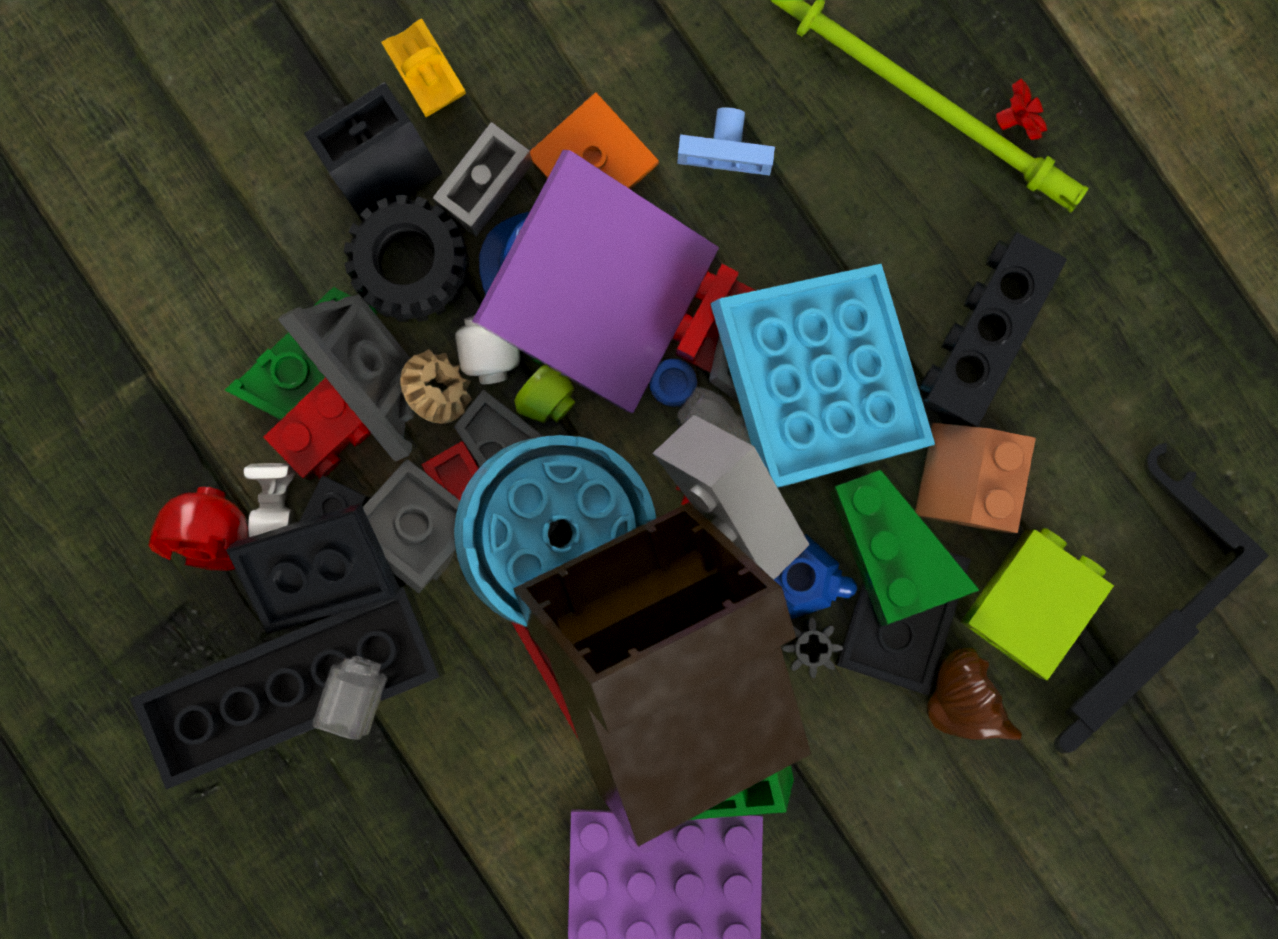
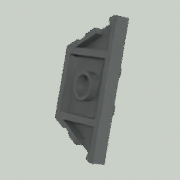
M361 295L345 297L337 302L334 300L326 301L305 309L299 307L281 315L278 319L392 459L398 461L409 456L412 451V443L404 439L405 422L414 418V411L404 398L400 377L402 369L410 357Z

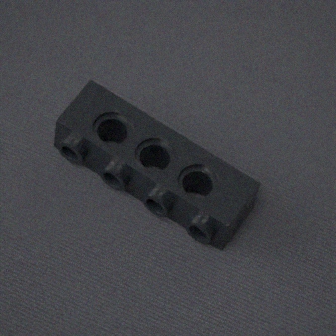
M1018 232L1011 236L1006 243L1001 240L996 243L985 264L992 268L984 284L977 281L971 289L963 305L970 309L962 326L956 322L953 324L941 348L948 351L940 367L934 364L931 365L919 387L920 390L926 392L922 399L923 405L926 408L960 426H979L1067 258ZM1002 278H1012L1019 283L1021 287L1019 299L1012 300L1004 296L1000 288ZM987 318L997 324L999 328L997 341L991 342L981 337L978 331L980 319ZM958 360H968L975 365L977 378L974 383H965L958 378L955 370Z

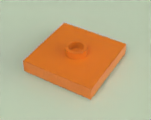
M596 92L530 151L533 165L546 179H548L562 150H571L630 190L659 165V160Z

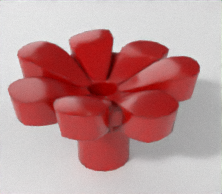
M1021 78L1012 84L1014 94L1010 98L1011 107L996 113V119L1002 130L1019 124L1025 128L1031 140L1042 138L1041 132L1047 131L1044 119L1038 115V113L1043 112V107L1038 97L1031 100V91L1027 83Z

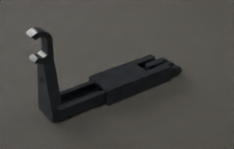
M1167 443L1157 445L1147 455L1144 463L1147 475L1175 501L1225 555L1233 552L1235 557L1180 611L1175 609L1166 614L1065 711L1073 722L1054 740V747L1060 753L1075 751L1200 632L1196 626L1269 557L1254 540L1191 485L1195 480L1196 472H1186L1181 481H1174L1159 468L1157 458L1166 453Z

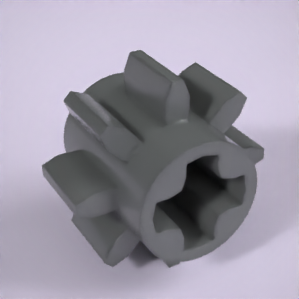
M808 618L807 630L800 632V630L793 627L796 638L792 644L781 646V650L793 652L795 656L789 668L795 671L802 664L808 666L810 678L816 677L818 666L824 665L826 668L834 670L835 666L829 660L832 651L838 652L843 650V646L831 644L828 638L833 633L834 627L829 625L821 632L816 631L814 618ZM814 634L815 641L823 643L824 648L823 652L815 653V660L809 661V656L800 652L799 648L800 644L808 643L809 635Z

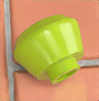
M544 364L531 376L514 399L516 412L541 423H546L551 418L558 423L575 404V401L570 397L574 391L570 379Z

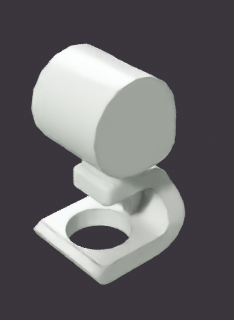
M263 463L246 466L244 468L245 478L257 480L262 487V492L258 494L260 508L252 510L249 515V537L294 524V509L286 507L285 500L288 495V487L295 477L296 471L288 463Z

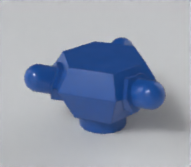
M807 534L804 536L809 546L774 579L783 589L791 619L831 607L832 600L836 601L837 596L850 598L857 591L856 582L850 577L842 576V571L838 570L839 563Z

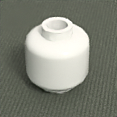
M474 316L466 317L464 319L465 325L460 327L455 333L461 370L466 375L478 376L480 384H492L507 380V371L516 368L521 362L520 350L473 323Z

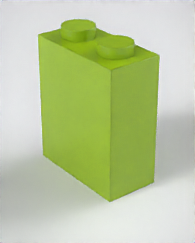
M1042 528L1040 532L1035 529L1024 531L960 621L961 624L1035 677L1044 680L1050 678L1114 587V585L1103 578L1106 573L1104 568L1085 556H1081L1077 560L1063 550L1067 543L1057 534L1046 528Z

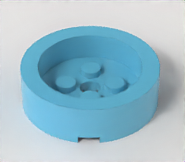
M556 435L526 439L494 454L483 463L468 482L461 496L455 518L454 538L456 554L463 575L478 598L501 617L527 627L513 588L656 519V514L651 496L639 474L622 456L612 449L596 441L575 436ZM561 519L570 525L572 537L566 546L556 548L550 544L548 530L550 523Z

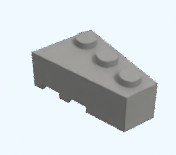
M693 415L652 453L690 503L771 578L775 579L809 546L807 539L753 445Z

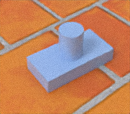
M718 108L713 139L680 134L677 164L770 176L775 146L742 142L745 112L735 108Z

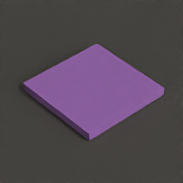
M562 150L472 322L625 412L633 414L719 247L571 150Z

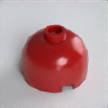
M198 487L196 493L188 492L171 498L159 511L152 526L148 545L153 552L168 560H171L172 552L186 557L185 565L207 570L230 571L235 570V567L226 549L236 541L249 538V528L245 515L234 503L225 499L226 494L223 491L212 487Z

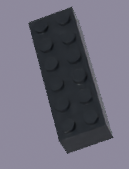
M410 586L400 587L396 597L334 614L130 699L167 790L439 678L446 673Z

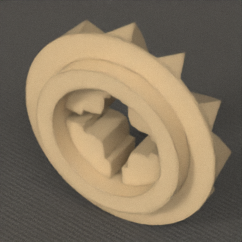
M428 349L410 358L402 369L400 383L404 398L411 409L427 421L438 424L453 422L465 413L466 406L472 400L467 393L471 381L461 376L460 364L453 365L448 361L447 353L435 355ZM435 378L437 383H444L447 389L441 393L439 388L432 387L431 385L425 386V384Z

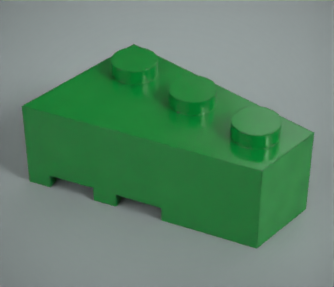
M881 470L835 486L830 492L881 627L980 591Z

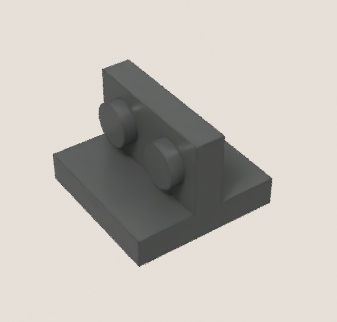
M406 459L363 506V509L392 572L420 594L432 578L437 581L445 572L456 552L454 528L460 500L410 460Z

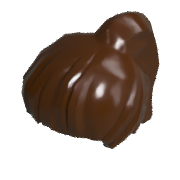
M973 648L954 650L943 660L938 673L937 690L927 704V715L934 727L946 734L966 739L984 740L1001 738L1020 740L1022 738L1021 731L1009 720L1002 704V696L987 677L986 673L989 662L976 654L977 651Z

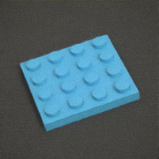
M882 264L720 298L711 303L751 445L755 447L777 488L935 445Z

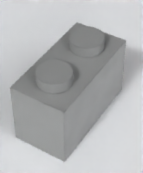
M491 122L434 195L433 200L445 210L448 217L477 237L532 166L533 162L530 151Z

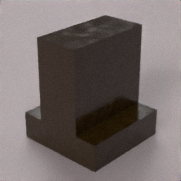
M689 502L513 588L531 637L550 660L598 793L638 847L811 754L781 650V645L796 638L783 589Z

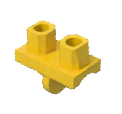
M422 18L414 22L403 32L381 42L425 117L430 116L466 94L465 89Z

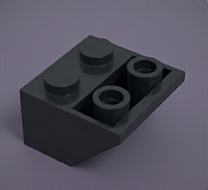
M385 82L304 133L361 221H363V218L360 214L366 208L371 213L379 208L377 201L386 198L389 203L397 202L396 195L409 196L443 174Z

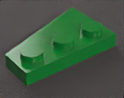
M333 287L315 305L331 300L337 302L350 295ZM369 305L373 312L377 314L378 311ZM288 332L271 349L268 348L256 360L257 363L240 379H235L225 391L281 420L325 376Z

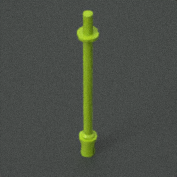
M770 0L801 22L796 32L802 37L811 28L1023 173L1024 180L1028 182L1026 188L1032 192L1038 189L1071 213L1089 188L1087 186H1083L1055 167V160L1047 156L1045 159L1042 157L1033 158L822 14L825 0H816L812 6L803 0Z

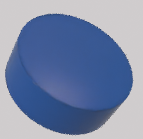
M667 359L660 362L650 380V390L653 397L660 404L667 407H679L686 404L693 397L697 386L694 370L689 364L679 359Z

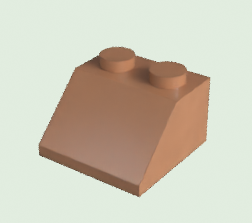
M932 423L931 432L935 445L927 447L915 507L917 515L919 517L1003 534L1018 533L1036 438L989 428Z

